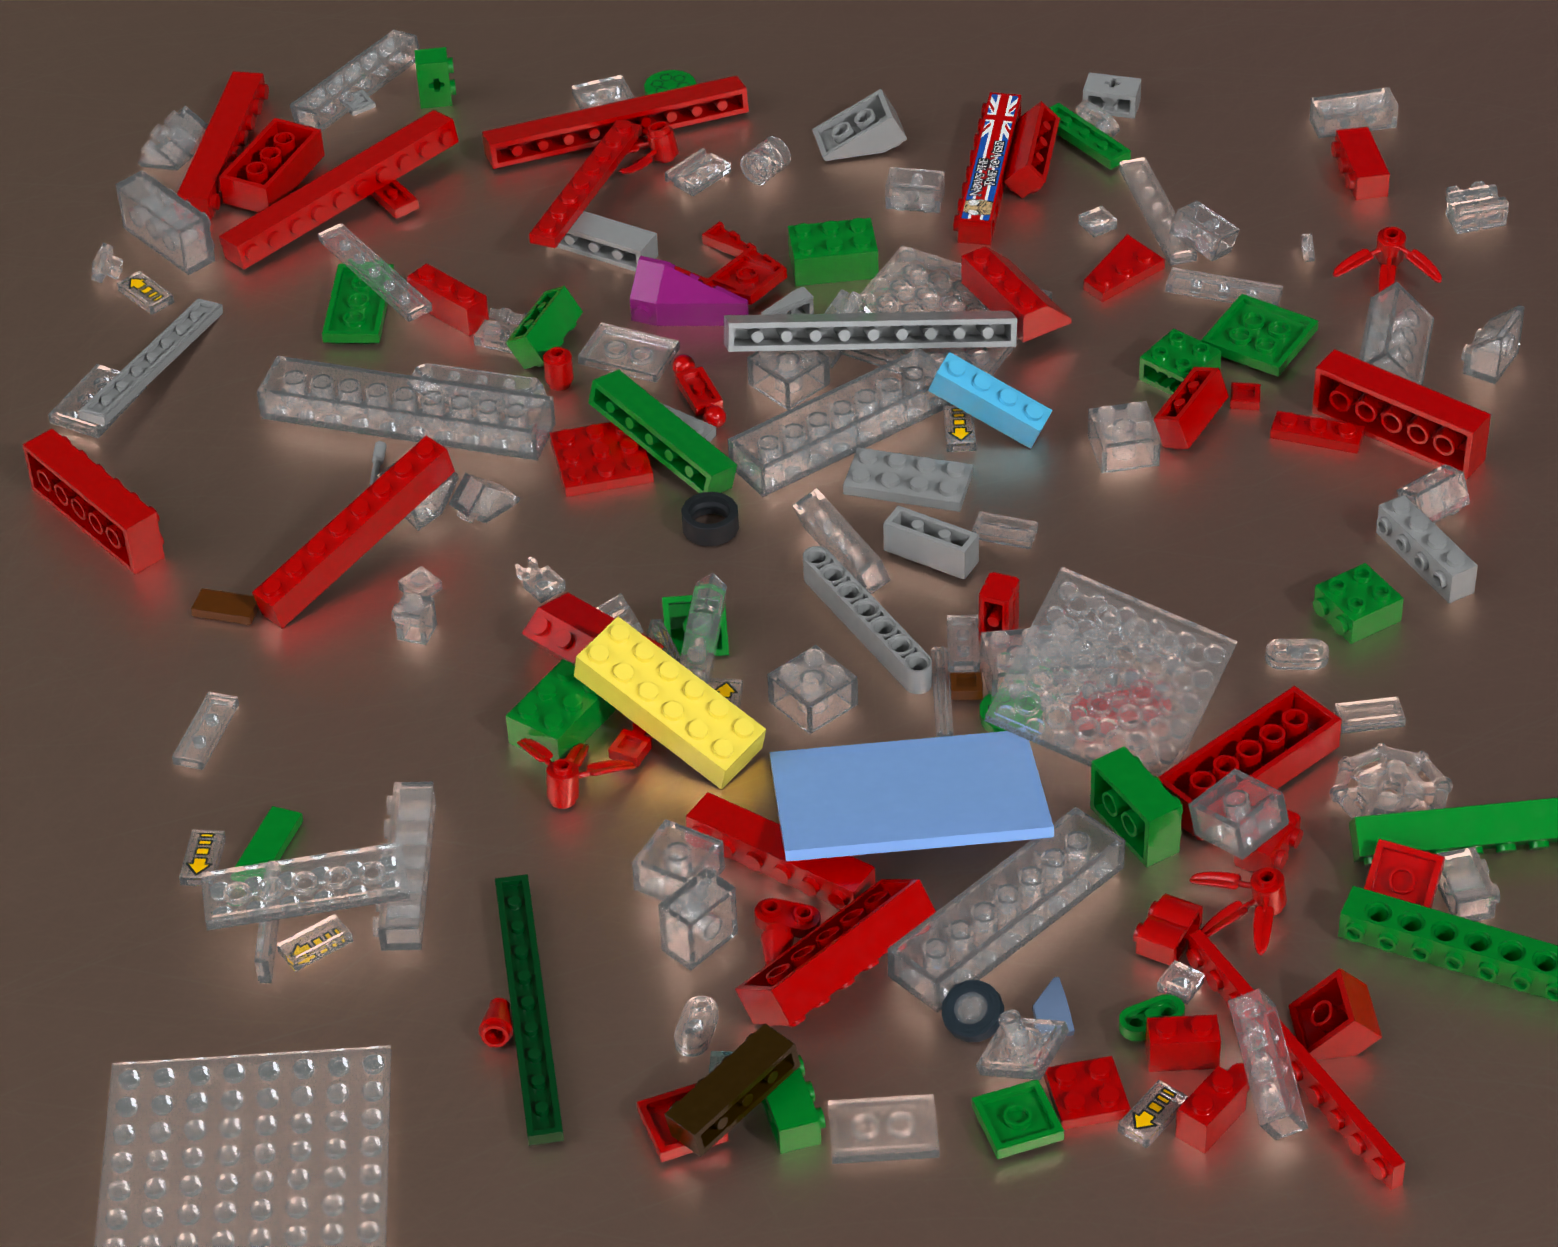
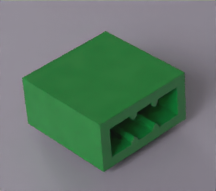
M1174 328L1140 356L1139 380L1172 395L1194 367L1220 368L1221 350Z
M1363 563L1315 585L1313 609L1318 616L1323 617L1334 628L1337 634L1342 635L1350 644H1353L1400 622L1404 598L1370 566Z

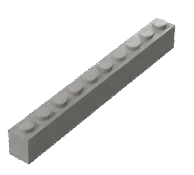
M1011 311L724 315V345L728 352L1016 347L1017 317Z

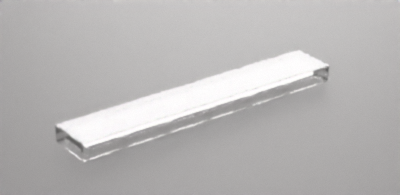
M1146 157L1119 162V170L1170 266L1197 261V252Z
M340 223L318 233L320 243L408 322L432 311V303L345 225Z

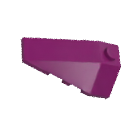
M640 256L638 259L630 294L631 321L654 326H724V315H749L747 299L720 286H708L698 281L700 277L693 273L688 276L675 270L676 265L668 261Z

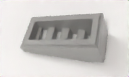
M802 286L761 312V315L814 314L813 295Z

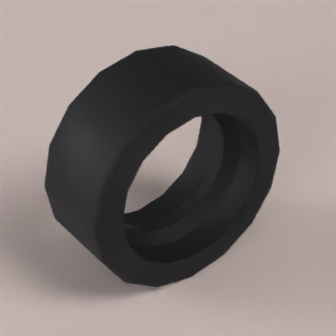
M702 492L693 495L685 501L681 508L683 534L688 540L697 545L718 546L727 543L736 536L739 530L738 505L733 498L726 494ZM706 514H716L725 517L723 521L712 524L700 523L695 520Z

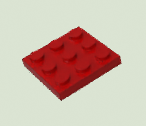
M612 422L549 432L550 443L566 497L654 482L653 471L646 450Z

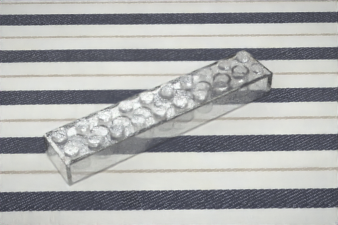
M277 356L257 390L261 419L419 442L427 435L443 447L538 461L548 441L549 432H552L556 424L553 396Z

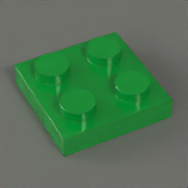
M1038 1079L972 1098V1109L997 1159L1064 1140V1129Z

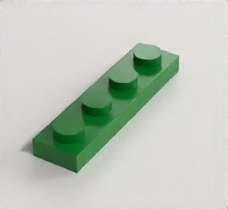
M1057 103L1049 107L1060 118L1057 134L1111 170L1131 159L1130 149L1062 104Z

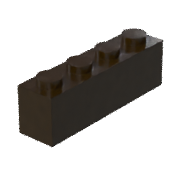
M766 1023L756 1032L751 1033L743 1044L732 1054L724 1057L711 1073L705 1078L700 1079L691 1091L681 1100L676 1101L665 1113L671 1136L698 1156H703L801 1066L795 1044Z

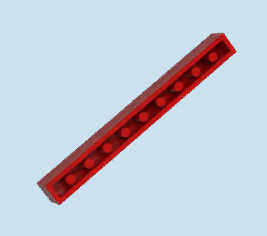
M736 75L483 131L485 156L492 168L496 169L595 147L616 120H627L631 123L641 124V136L647 135L648 126L657 121H667L669 126L675 129L749 112L747 88Z
M432 110L221 234L219 239L225 258L245 270L371 195L375 190L383 188L391 183V181L398 179L455 145L459 140L453 119L436 110Z

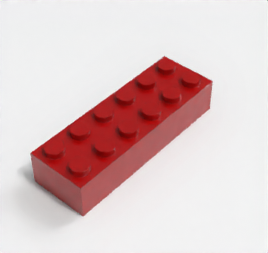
M1336 349L1316 367L1313 414L1327 420L1365 426V436L1465 479H1468L1485 461L1491 414Z
M50 429L22 444L32 490L134 575L165 558L162 547L164 539L159 531L158 522L160 518L157 511L152 506L148 507L143 503L135 492L127 490L118 478L111 477L100 464H95L83 450H78L73 446L66 436H61L54 429Z
M1294 685L1158 777L1163 787L1172 796H1176L1183 806L1181 827L1199 841L1206 839L1337 749L1340 743L1342 719Z
M881 879L735 988V991L753 1024L764 1025L766 1023L770 1027L782 1025L789 1028L797 1026L806 1019L805 1014L813 1008H819L827 1004L831 1000L830 995L834 992L852 985L855 982L854 977L860 972L867 971L878 965L881 956L899 949L904 944L903 940L906 937L924 930L928 926L927 921L937 915V912L920 879Z

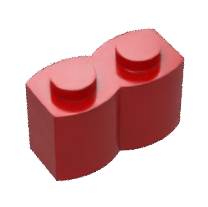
M1166 893L1159 901H1153L1148 911V918L1144 923L1140 922L1134 931L1133 941L1136 942V954L1172 967L1176 966L1188 946L1189 934L1198 931L1202 925L1203 906Z

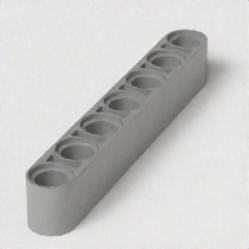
M812 546L806 549L803 553L805 583L908 692L913 694L928 692L932 687L931 657L828 549L821 546Z

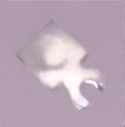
M528 558L529 568H523L518 563L515 564L516 577L523 581V588L540 603L566 590L565 580L548 565L541 569L538 568V561L535 558Z

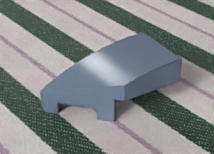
M1054 977L1032 1007L1039 1041L1072 1036L1075 1032L1062 983L1059 977Z

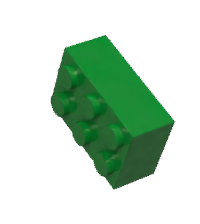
M855 218L853 220L826 221L812 224L801 223L788 226L789 257L795 286L879 278L878 248L871 218Z
M562 659L506 715L508 741L510 744L524 750L517 742L524 738L532 739L552 752L553 757L550 759L552 762L558 759H565L575 745L579 743L584 744L617 709L575 678V664Z
M1125 746L1091 762L1090 808L1146 868L1179 853L1183 806L1176 796H1172L1163 787L1160 779L1157 776H1153L1143 766L1139 757L1133 756Z

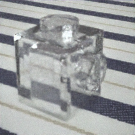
M408 592L403 594L400 602L394 605L391 616L392 621L395 622L397 640L427 645L437 626L434 597Z

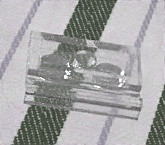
M702 148L665 172V181H672L675 187L691 196H695L731 172V163L713 153L707 154L706 149Z

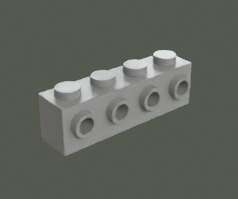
M1405 495L1379 505L1376 533L1448 603H1452L1475 592L1478 565Z

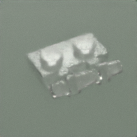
M491 308L489 319L496 321L484 320L473 336L474 345L512 353L506 341L518 326L509 324L519 325L528 312H525L523 315L514 313L509 308Z

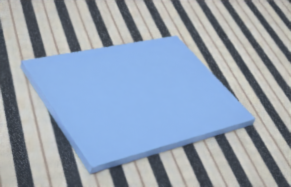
M1026 729L769 752L784 853L787 862L1054 837V825Z

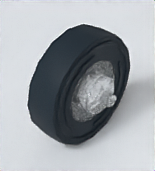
M966 980L956 984L947 993L942 1003V1018L946 1028L955 1038L965 1042H981L990 1038L999 1030L1004 1020V1004L1000 994L990 984L980 980Z

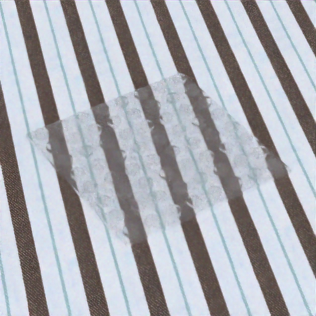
M391 1045L112 1063L94 1247H386Z

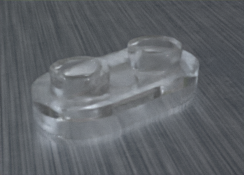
M1083 100L1076 106L1075 109L1078 116L1113 138L1120 131L1115 119L1090 101Z
M1280 638L1270 641L1266 646L1265 661L1275 669L1316 670L1325 667L1329 660L1328 645L1314 638Z
M695 996L685 1003L674 1032L675 1048L680 1054L695 1057L703 1054L708 1049L719 1019L718 1005L714 999L708 996Z

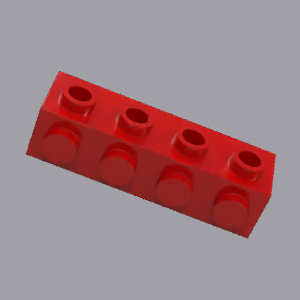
M1042 101L1018 118L1003 181L1012 192L1017 193L1022 199L1030 193L1034 194L1039 191L1046 182L1060 118Z

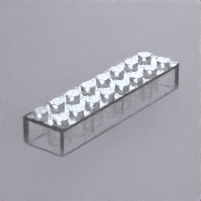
M918 348L728 438L729 458L737 464L736 473L762 497H765L856 453L858 447L866 448L953 406L928 391L941 365L921 348Z
M1074 807L1053 823L1054 837L1029 841L887 949L888 977L935 1012H939L942 1009V1003L947 993L956 984L966 980H980L1121 871L1124 868L1125 840L1079 808Z

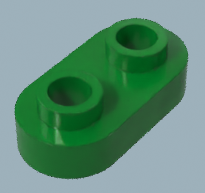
M1171 994L1159 995L1132 1005L1120 1013L1119 1031L1128 1040H1146L1147 1018L1185 1016V1005L1179 997Z

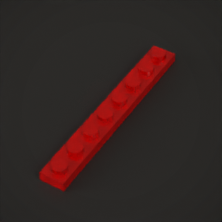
M627 120L615 121L529 233L530 243L551 248L558 246L642 135L641 124L631 123Z

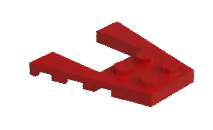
M719 221L702 234L704 245L735 256V258L708 279L697 275L700 277L698 281L711 287L720 286L747 299L748 304L752 305L787 278L786 267L766 253L764 255L758 253L755 245L750 242L746 244L741 241L740 235L733 230L727 231L722 222ZM675 266V270L684 273L688 276H690V274L692 273L690 271Z

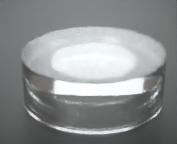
M1312 233L1302 234L1301 236L1302 257L1305 262L1315 261Z

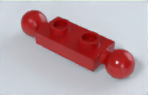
M689 355L677 356L672 364L675 381L695 416L703 415L704 422L715 426L716 429L722 427L726 422L723 399L702 366L695 368V362Z

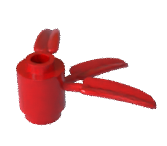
M657 121L648 126L647 138L640 136L628 153L638 152L639 149L646 150L648 147H650L651 152L628 167L620 169L619 173L629 174L639 171L652 163L653 159L660 163H669L675 159L679 150L673 128L669 126L667 121Z
M1397 227L1381 229L1377 236L1375 250L1369 252L1368 249H1362L1342 261L1333 272V277H1339L1371 261L1374 255H1376V259L1381 265L1379 295L1384 304L1391 297L1396 267L1403 261L1404 254L1408 261L1437 283L1442 281V275L1425 255L1416 249L1410 252L1405 248L1406 234Z
M527 738L517 742L520 747L537 761L548 765L546 768L547 798L552 806L559 809L570 808L576 803L579 797V779L636 768L634 763L630 761L606 760L587 765L586 771L579 772V768L589 750L588 744L579 743L570 750L565 759H558L552 762L550 760L553 757L552 752L542 744Z
M1273 867L1260 868L1252 874L1250 882L1241 881L1239 874L1230 872H1201L1191 876L1189 881L1192 884L1227 889H1237L1238 887L1251 889L1252 899L1244 904L1240 901L1231 903L1214 915L1201 930L1207 937H1210L1246 915L1248 909L1254 906V946L1256 952L1260 956L1263 955L1269 944L1273 916L1281 913L1287 903L1283 873Z

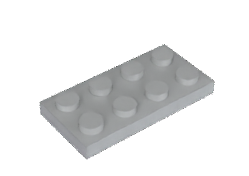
M858 447L843 484V494L960 512L973 476V464Z

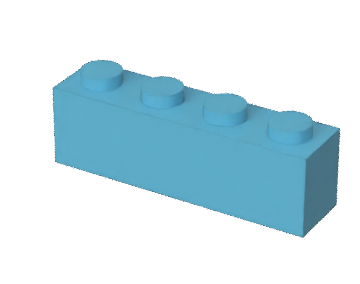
M951 352L948 353L938 369L928 390L1030 449L1053 411Z

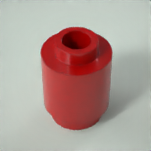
M553 347L546 351L543 355L546 383L555 391L568 389L574 379L571 352L562 347Z

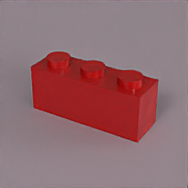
M1359 127L1336 130L1335 141L1331 143L1332 156L1337 158L1339 171L1345 175L1346 187L1352 191L1355 200L1388 197L1390 173L1369 128Z
M427 263L407 276L410 304L469 337L489 324L486 295Z
M1194 367L1153 418L1163 448L1189 449L1227 400L1229 395L1220 368Z

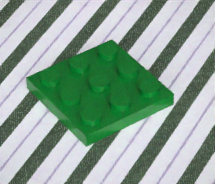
M1241 294L1201 341L1221 350V356L1279 377L1318 330L1319 321Z

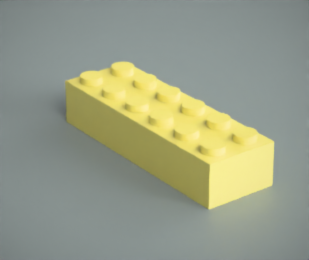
M619 616L576 656L575 678L721 790L763 748L766 728Z

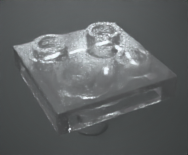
M1014 1009L1003 1012L1000 1015L1001 1018H998L999 1028L976 1064L980 1075L1041 1080L1069 1033L1066 1022L1021 1018L1019 1011Z

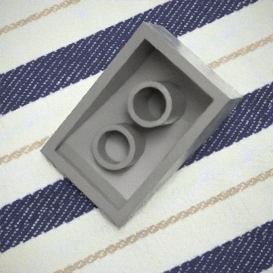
M882 89L812 129L825 161L885 153L907 140L897 112Z

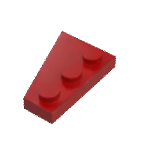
M1126 234L1084 279L1083 290L1099 301L1104 302L1165 269V259Z

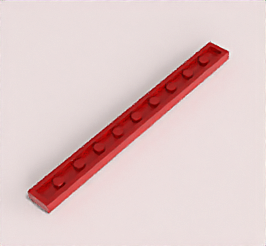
M1200 929L1189 934L1188 950L1186 952L1189 964L1201 972L1206 978L1209 987L1213 991H1217L1226 1001L1229 1010L1242 1019L1249 1033L1253 1037H1257L1266 1047L1269 1056L1273 1060H1277L1286 1070L1289 1079L1303 1089L1309 1102L1314 1107H1318L1327 1117L1330 1126L1343 1135L1353 1153L1363 1158L1369 1165L1374 1177L1382 1180L1390 1191L1402 1186L1406 1163L1202 930Z

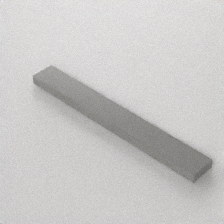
M198 298L79 410L80 419L106 426L223 314V305Z

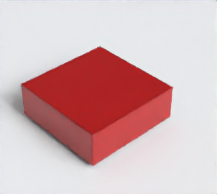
M1231 382L1230 409L1259 410L1261 384Z

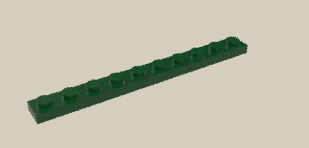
M528 874L495 878L528 1144L531 1146L564 1141Z

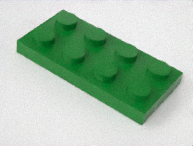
M338 264L322 331L323 343H380L395 275L394 264Z

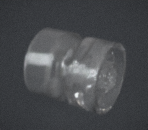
M769 136L742 156L740 167L750 182L756 185H763L790 164L791 154L789 148L781 139Z

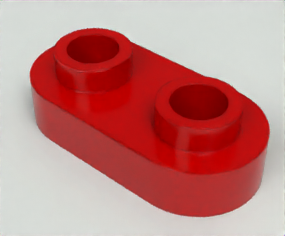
M767 898L760 901L754 910L755 923L763 931L767 925L781 923L791 928V933L794 937L803 938L821 925L820 912L815 907L807 904Z

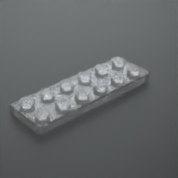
M402 842L201 872L207 931L410 899Z

